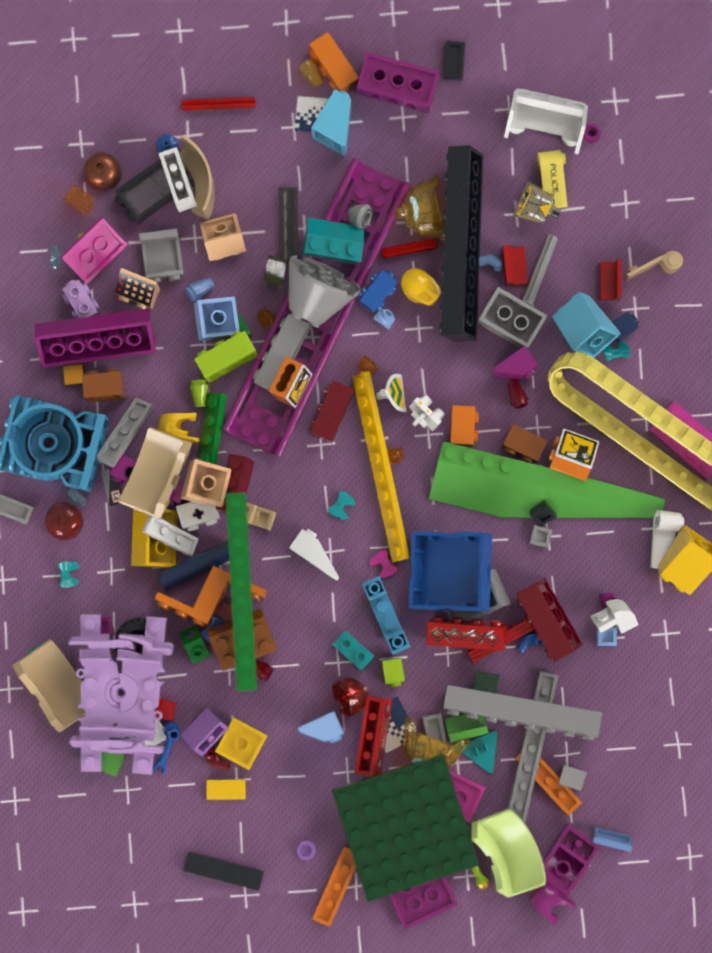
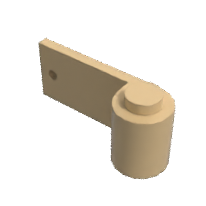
M670 251L639 268L635 265L627 269L629 273L626 274L624 279L627 281L658 264L665 273L673 274L681 267L683 257L677 251Z

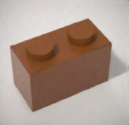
M513 424L502 447L510 455L515 456V454L522 456V460L525 462L537 463L547 440Z

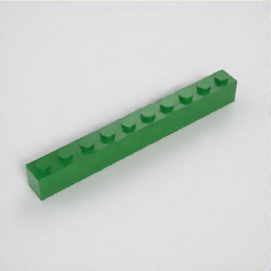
M246 493L226 494L236 689L237 691L257 690L247 498Z

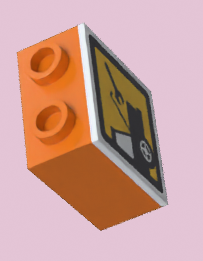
M285 357L269 392L278 401L296 408L312 373L304 364Z
M563 428L560 437L556 436L553 447H556V449H552L549 460H552L550 468L586 481L592 469L600 441Z

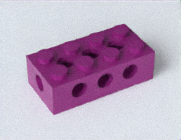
M366 52L357 84V94L429 113L440 71ZM382 76L384 79L377 80L375 77ZM395 81H401L402 84H401V85H396V84H394L393 82H395ZM417 85L420 89L414 90L412 86Z

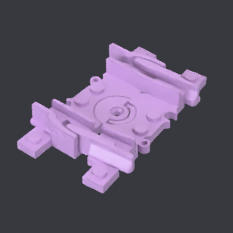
M81 614V636L72 637L69 641V645H88L89 648L79 649V661H81V665L84 668L76 671L78 678H84L81 682V704L78 708L85 709L86 714L84 717H78V720L81 722L79 727L80 735H73L69 740V744L72 747H81V772H101L102 752L134 754L132 773L153 774L154 753H163L164 746L145 745V740L154 741L157 731V724L154 720L159 721L163 717L162 712L159 710L155 711V709L159 706L160 688L164 681L157 679V674L165 672V669L162 667L163 655H171L174 648L172 643L164 642L167 618L147 616L145 636L121 633L119 634V639L110 640V634H101V614ZM135 642L143 644L142 654L124 648L135 650ZM111 648H119L116 660L123 661L122 673H119L118 663L112 659ZM118 689L124 690L123 696L117 694Z

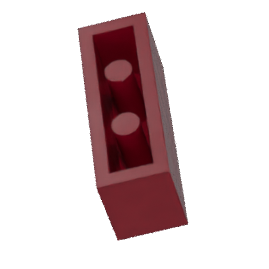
M334 380L332 384L327 385L324 392L327 396L324 402L320 401L316 411L319 412L318 417L313 419L309 426V429L312 430V436L331 444L354 394L353 388Z
M229 454L226 468L232 470L226 494L246 493L247 495L255 463L253 460L246 456ZM226 495L223 507L216 506V510L223 514H227Z

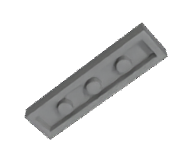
M139 398L134 399L97 454L98 461L113 468L115 467L152 411V404Z

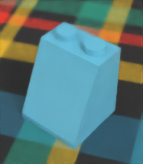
M334 90L311 128L312 138L345 156L350 126L351 98H349L350 95L345 91Z
M581 292L573 295L571 300L560 307L552 316L571 349L575 352L588 354L593 358L621 334L593 299Z

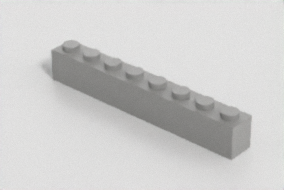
M450 685L447 686L444 711H447L448 715L459 716V714H465L466 718L478 720V717L486 718L485 721L497 723V720L504 721L505 725L516 727V724H520L529 730H536V727L543 728L544 732L554 734L555 731H559L568 737H574L575 734L582 735V739L585 740L598 738L602 712Z

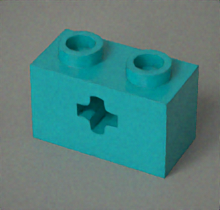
M346 630L333 644L336 649L361 671L374 657Z

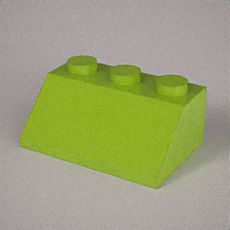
M236 331L230 335L231 338L227 341L220 340L213 345L214 348L207 351L205 349L197 354L195 361L208 383L217 380L257 357V351L245 331Z

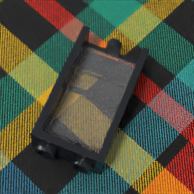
M161 159L115 190L117 194L115 199L121 207L125 206L127 208V216L132 222L136 221L138 225L174 200ZM189 179V183H190V186H191V188H192V187L194 186V184H193L192 180Z

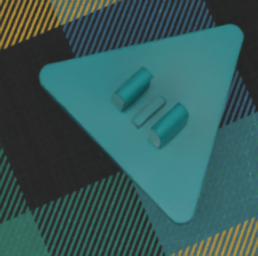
M493 731L459 745L458 750L491 774L493 773L498 733Z

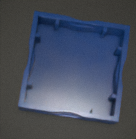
M412 531V574L409 584L408 609L489 612L492 534L486 532L441 533Z

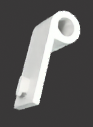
M663 510L655 512L650 568L658 569L659 563L675 540L676 532L684 526V517H682L681 513Z

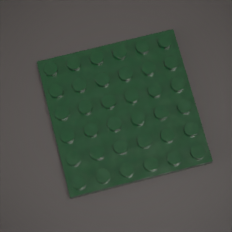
M444 753L331 789L367 902L479 866Z

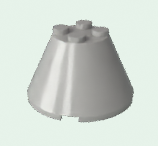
M297 255L291 256L289 260V309L292 311V317L298 320L303 318L309 321V324L319 327L320 324L326 322L359 295L361 289L358 284L353 280L349 282L344 279L345 274L308 257H303L300 260L297 259Z

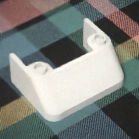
M516 89L513 94L504 138H508L509 131L513 134H519L525 131V128L562 136L561 139L567 146L576 145L575 154H579L586 127L588 106L574 100L525 89Z

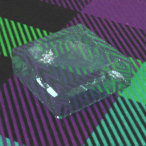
M70 488L67 492L69 499L75 505L85 506L88 500L73 488Z

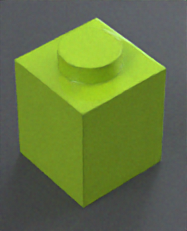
M401 658L382 661L385 684H390V687L401 686V682L405 681Z

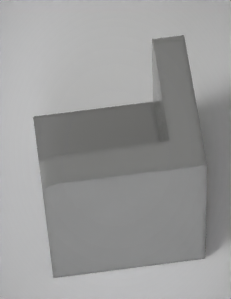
M562 764L563 770L559 784L581 791L587 772Z

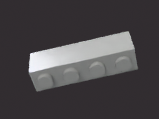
M288 314L287 318L284 317L279 325L281 330L278 335L275 334L272 338V347L269 352L266 351L262 358L264 363L261 369L258 368L253 377L255 379L254 383L269 391L285 357L295 359L311 328L309 323L298 320Z

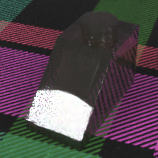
M271 255L268 256L263 280L267 288L272 290L283 289L289 268L287 260Z

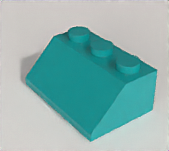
M307 218L302 249L303 256L358 265L361 262L364 228L357 229L354 225Z

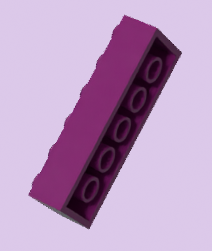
M149 308L35 324V341L42 368L156 353V340Z

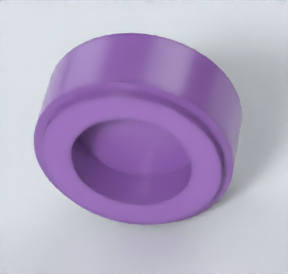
M303 840L298 844L296 852L300 859L310 860L316 853V847L313 842Z

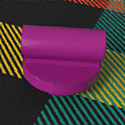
M600 594L602 610L607 608V601L617 599L614 594Z

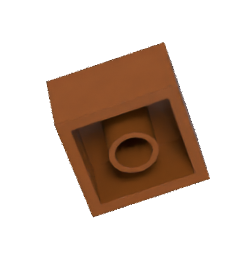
M107 369L106 373L87 371V374L82 375L83 394L88 403L127 399L125 376L121 371L117 369Z

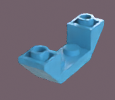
M380 576L362 583L392 655L410 648Z

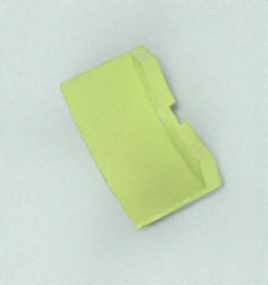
M507 809L472 822V841L482 849L486 857L490 855L494 865L491 868L495 878L496 891L509 898L545 885L544 866L536 842L524 822L513 811Z

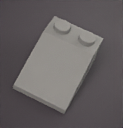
M496 569L491 570L490 611H446L450 620L453 617L464 618V621L479 619L511 604Z

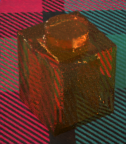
M76 185L72 186L64 198L66 205L83 216L87 212L90 213L95 206L93 196Z

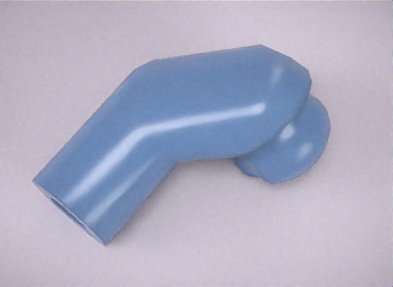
M493 254L480 257V266L490 264L496 272H501L504 269V262L501 258Z

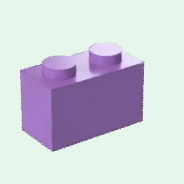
M206 708L180 736L195 752L203 756L229 728L215 713Z

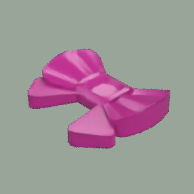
M387 550L380 551L374 558L370 559V566L382 565L383 570L379 574L380 578H387L398 571V568L390 562Z

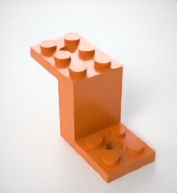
M213 566L193 608L157 592L155 600L158 602L157 605L167 611L170 608L176 610L175 614L184 619H187L189 616L193 618V623L204 627L205 624L209 626L229 584L231 585L230 573ZM251 583L252 599L258 602L260 599L264 600L267 591Z

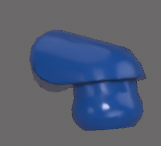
M528 633L524 635L516 649L524 654L529 646L542 645L543 641L541 642L537 638L536 633Z

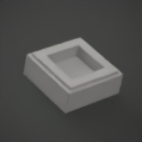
M533 525L529 544L547 549L552 529Z

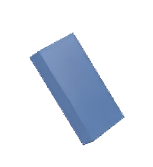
M598 827L593 829V843L631 852L632 836Z

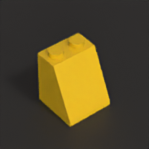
M684 525L658 565L660 577L666 582H672L680 592L683 593L685 591L691 595L712 571V543L687 525Z

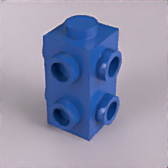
M381 270L379 273L376 271L370 278L372 283L369 287L366 288L364 286L360 291L358 302L372 313L376 310L380 311L386 303L383 301L386 296H391L397 289L395 284L398 281L394 279L396 276L388 270Z

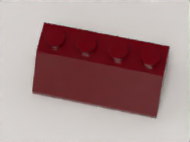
M546 577L516 593L518 604L525 609L527 620L531 625H534L536 636L541 642L543 641L546 647V654L550 659H553L555 662L583 645Z

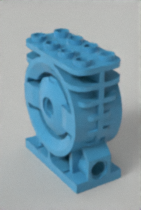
M16 395L15 398L12 397L9 404V409H11L10 416L6 417L4 424L6 432L0 439V446H2L0 451V471L43 481L62 479L65 486L92 493L100 462L96 456L104 445L110 419L104 414L88 411L75 415L65 407L42 400L22 397L21 395ZM48 413L47 421L36 426L28 438L29 452L36 460L34 471H32L33 461L29 458L26 451V438L32 427L44 421L45 415ZM66 417H69L70 419L67 426L70 428L74 436V451L70 459L63 465L57 467L56 471L53 472L54 465L63 462L68 457L71 451V436L69 432L64 428ZM85 431L93 433L91 443L88 448ZM48 439L54 440V445L51 448L45 447V442ZM87 454L85 471L77 470Z

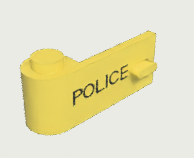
M561 150L537 153L542 189L554 197L551 205L557 208L568 207L563 165L566 164L565 153H561Z

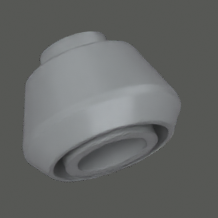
M358 204L351 207L348 212L350 222L357 229L366 228L372 218L371 207L368 204Z

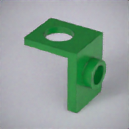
M197 625L179 632L183 645L193 664L210 657ZM195 632L194 636L186 638L188 633Z

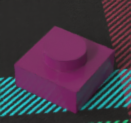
M112 616L101 618V634L115 635Z

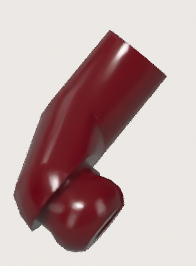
M209 749L204 754L211 767L229 771L231 763L221 760L214 749Z

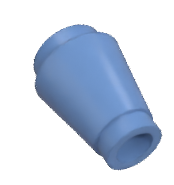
M210 277L188 284L185 291L193 302L201 299L215 286Z

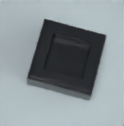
M546 501L530 510V515L541 527L557 517L556 512Z

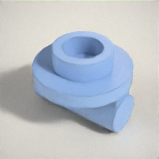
M381 309L373 317L387 330L390 329L395 321L393 313L388 309Z

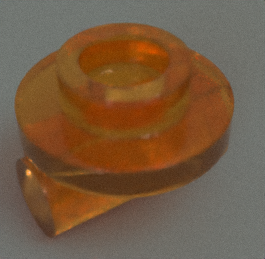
M266 307L257 315L259 323L265 328H270L276 318Z
M366 355L358 364L359 370L362 373L370 371L371 376L380 368Z
M402 447L387 449L390 464H398L404 459Z

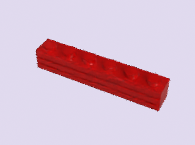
M527 617L521 619L519 624L517 622L512 624L511 628L507 630V644L535 629L534 625L529 623ZM469 648L467 654L472 663H475L496 650Z

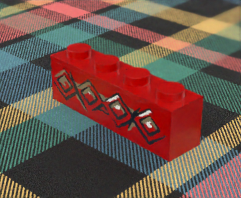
M433 616L427 622V645L504 651L507 647V624H502L500 620H491L489 623L483 622L482 619L464 621V618L453 617L450 620L445 619L444 616Z
M366 696L355 774L374 776L381 773L393 699Z

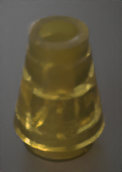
M311 59L298 67L301 75L314 88L323 83L316 63Z

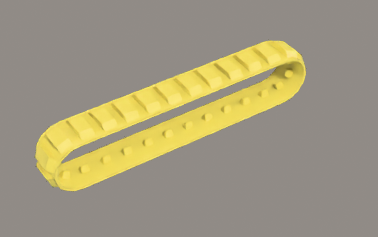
M577 351L561 355L548 374L549 387L553 396L712 511V486L572 387L564 379L562 369L571 368L581 372L710 466H712V442L592 356Z

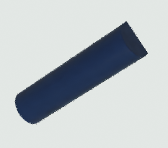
M226 540L158 573V578L164 590L168 591L210 571L213 566L218 567L228 562V541Z

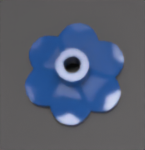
M164 134L162 138L157 139L158 154L175 147L179 151L177 138Z

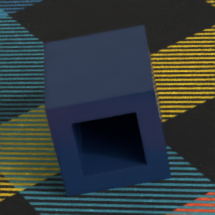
M629 312L612 321L621 333L615 339L617 343L639 327L637 325L639 323L634 314L630 315Z

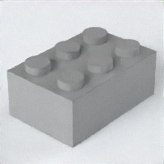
M497 287L477 323L517 347L522 348L525 346L528 349L548 315Z

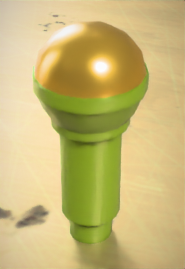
M478 866L471 868L476 877V886L481 890L486 889L489 886V880L483 876Z

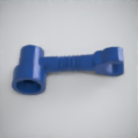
M172 721L167 722L163 727V732L166 736L164 751L153 764L154 772L158 766H162V775L166 772V760L173 741L180 737L179 727Z

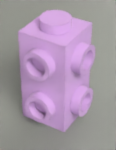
M71 280L65 284L66 287L63 288L65 294L62 296L66 304H71L74 308V311H72L74 318L99 315L97 310L100 307L95 299H90L88 294L91 291L86 283L82 284L80 280Z

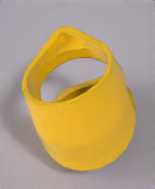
M412 268L402 276V290L408 299L414 303L427 306L436 303L441 295V288L429 274L419 268Z
M196 413L161 414L157 430L190 443L199 442V438L188 436L189 431L181 429V424L184 421H196Z

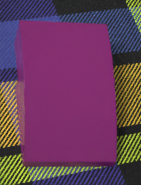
M566 824L542 860L546 881L568 896L589 867L591 860L600 847L571 825Z

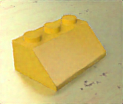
M133 509L131 566L170 568L176 565V549L143 533L142 531L149 515ZM166 509L161 519L177 527L178 512L177 510Z

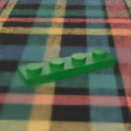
M208 393L198 460L217 465L226 394Z

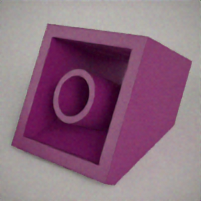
M524 346L494 367L491 374L493 377L510 380L517 379L520 381L523 378L528 380L535 374L538 363Z

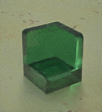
M476 671L473 690L496 694L500 675Z

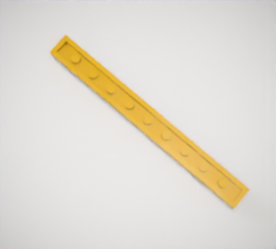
M370 371L352 376L390 555L392 563L410 559Z

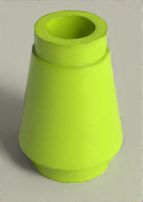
M206 379L191 380V385L189 386L195 407L206 406L208 391Z

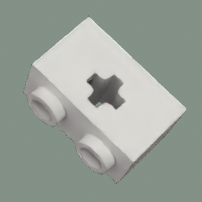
M195 502L176 506L182 529H187L188 532L199 529V525L205 523L206 526L214 525L218 519H221L216 506ZM197 510H200V512H204V514L201 515V519L194 517V515L197 514Z

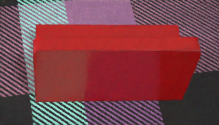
M504 245L502 247V259L504 262L505 287L527 285L525 248H511V245Z
M617 259L616 262H600V300L618 301L621 298V259Z

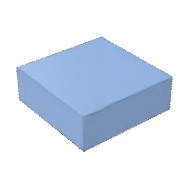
M611 627L601 633L597 629V646H617V627Z

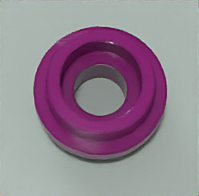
M595 124L586 125L583 139L588 143L597 142L601 136L600 128ZM593 131L595 136L590 137L588 132Z

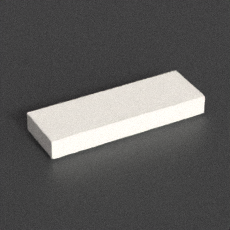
M151 515L148 516L142 531L187 556L193 555L199 540L178 527Z

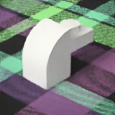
M619 599L607 601V608L591 616L593 623L600 633L616 625L622 634L638 625L637 619L628 605Z

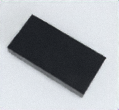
M446 41L444 79L463 80L465 42Z

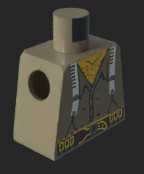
M527 181L513 216L543 223L546 216L557 220L561 209L551 205L554 200L552 195L531 181Z

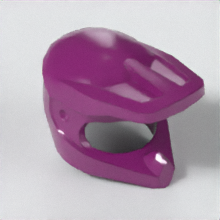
M547 881L545 885L533 889L528 899L553 924L559 919L558 915L551 913L553 906H561L563 904L573 909L576 907V903Z

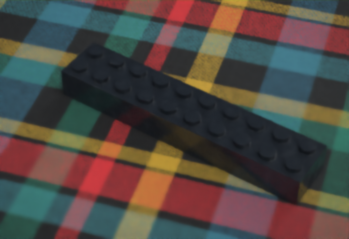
M470 145L449 146L448 153L446 154L448 168L445 174L447 190L444 194L446 209L444 210L445 228L443 229L445 245L442 249L444 265L441 269L443 276L441 294L443 296L440 305L442 321L440 322L439 330L441 336L455 342L477 341L484 154Z

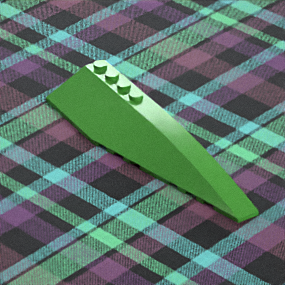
M444 441L429 495L430 500L501 518H533L530 515V510L543 501H546L556 512V518H654L655 512L663 510L665 499L590 478L583 481L551 468Z

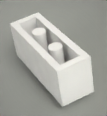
M177 147L160 152L159 156L178 211L182 212L196 207L197 204Z

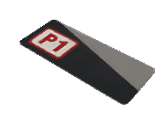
M110 468L102 470L101 474L109 506L121 504L118 500L122 491L120 483L112 480L113 476L109 474Z

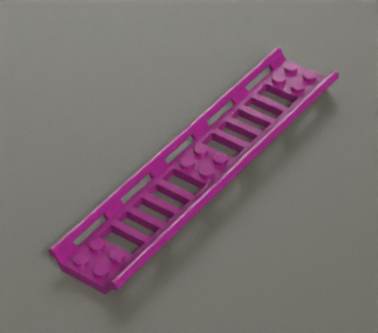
M352 158L323 220L337 223L343 221L353 225L348 215L345 214L351 201L356 204H368L373 212L380 214L374 227L368 225L364 228V232L370 235L366 244L364 243L361 262L358 265L345 263L354 269L350 277L344 275L343 278L349 282L351 280L355 281L369 250H371L356 281L361 289L411 184L405 181H398L364 165L358 159ZM352 179L353 183L345 197V200L339 212L337 213L335 211L344 195V192L350 180ZM393 200H395V202H394V204H393V206H392V208H391V210H390V212H389V214H388V216H387V219H386V221H385V223H384V225H383L381 231L378 232L379 229H380V227H381V225H382V223H383V221H384V219H385V217H386V215H387V212H388V210H389V208H390V206H391ZM316 258L319 262L323 261V259ZM288 291L222 430L269 454L281 457L358 296L344 306L331 334L329 333L340 310L326 322L320 324L319 327L309 324L310 327L323 333L317 345L304 340L301 346L313 352L309 362L295 357L294 360L304 364L311 372L320 352L322 354L282 437H280L294 407L288 405L282 417L254 404L260 390L272 395L269 391L256 384L240 417L237 414L252 383L255 381L253 377L256 370L262 367V358L266 351L269 350L272 338L277 331L281 330L279 325L282 319L288 316Z

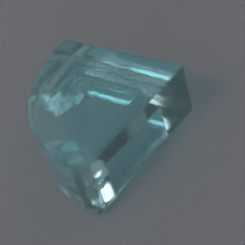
M52 246L51 267L56 269L60 268V256L62 253L58 246Z

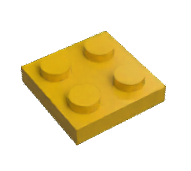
M233 717L228 726L229 729L225 732L215 752L250 770L268 735Z

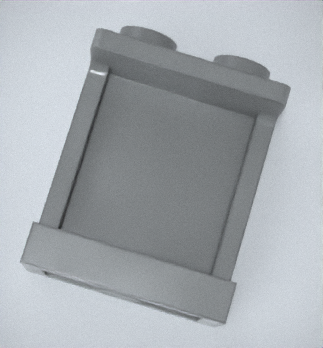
M177 229L139 233L146 278L161 283V280L164 279L178 281L180 277H184L179 232Z

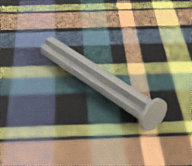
M548 234L522 300L534 307L535 297L558 240L556 236Z

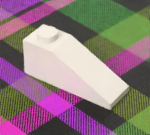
M302 529L289 549L338 581L339 576L319 540L316 538L317 534L310 529L306 531Z

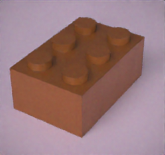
M262 608L253 611L255 656L258 658L276 651L277 647ZM232 619L207 629L209 639L223 671L235 667Z

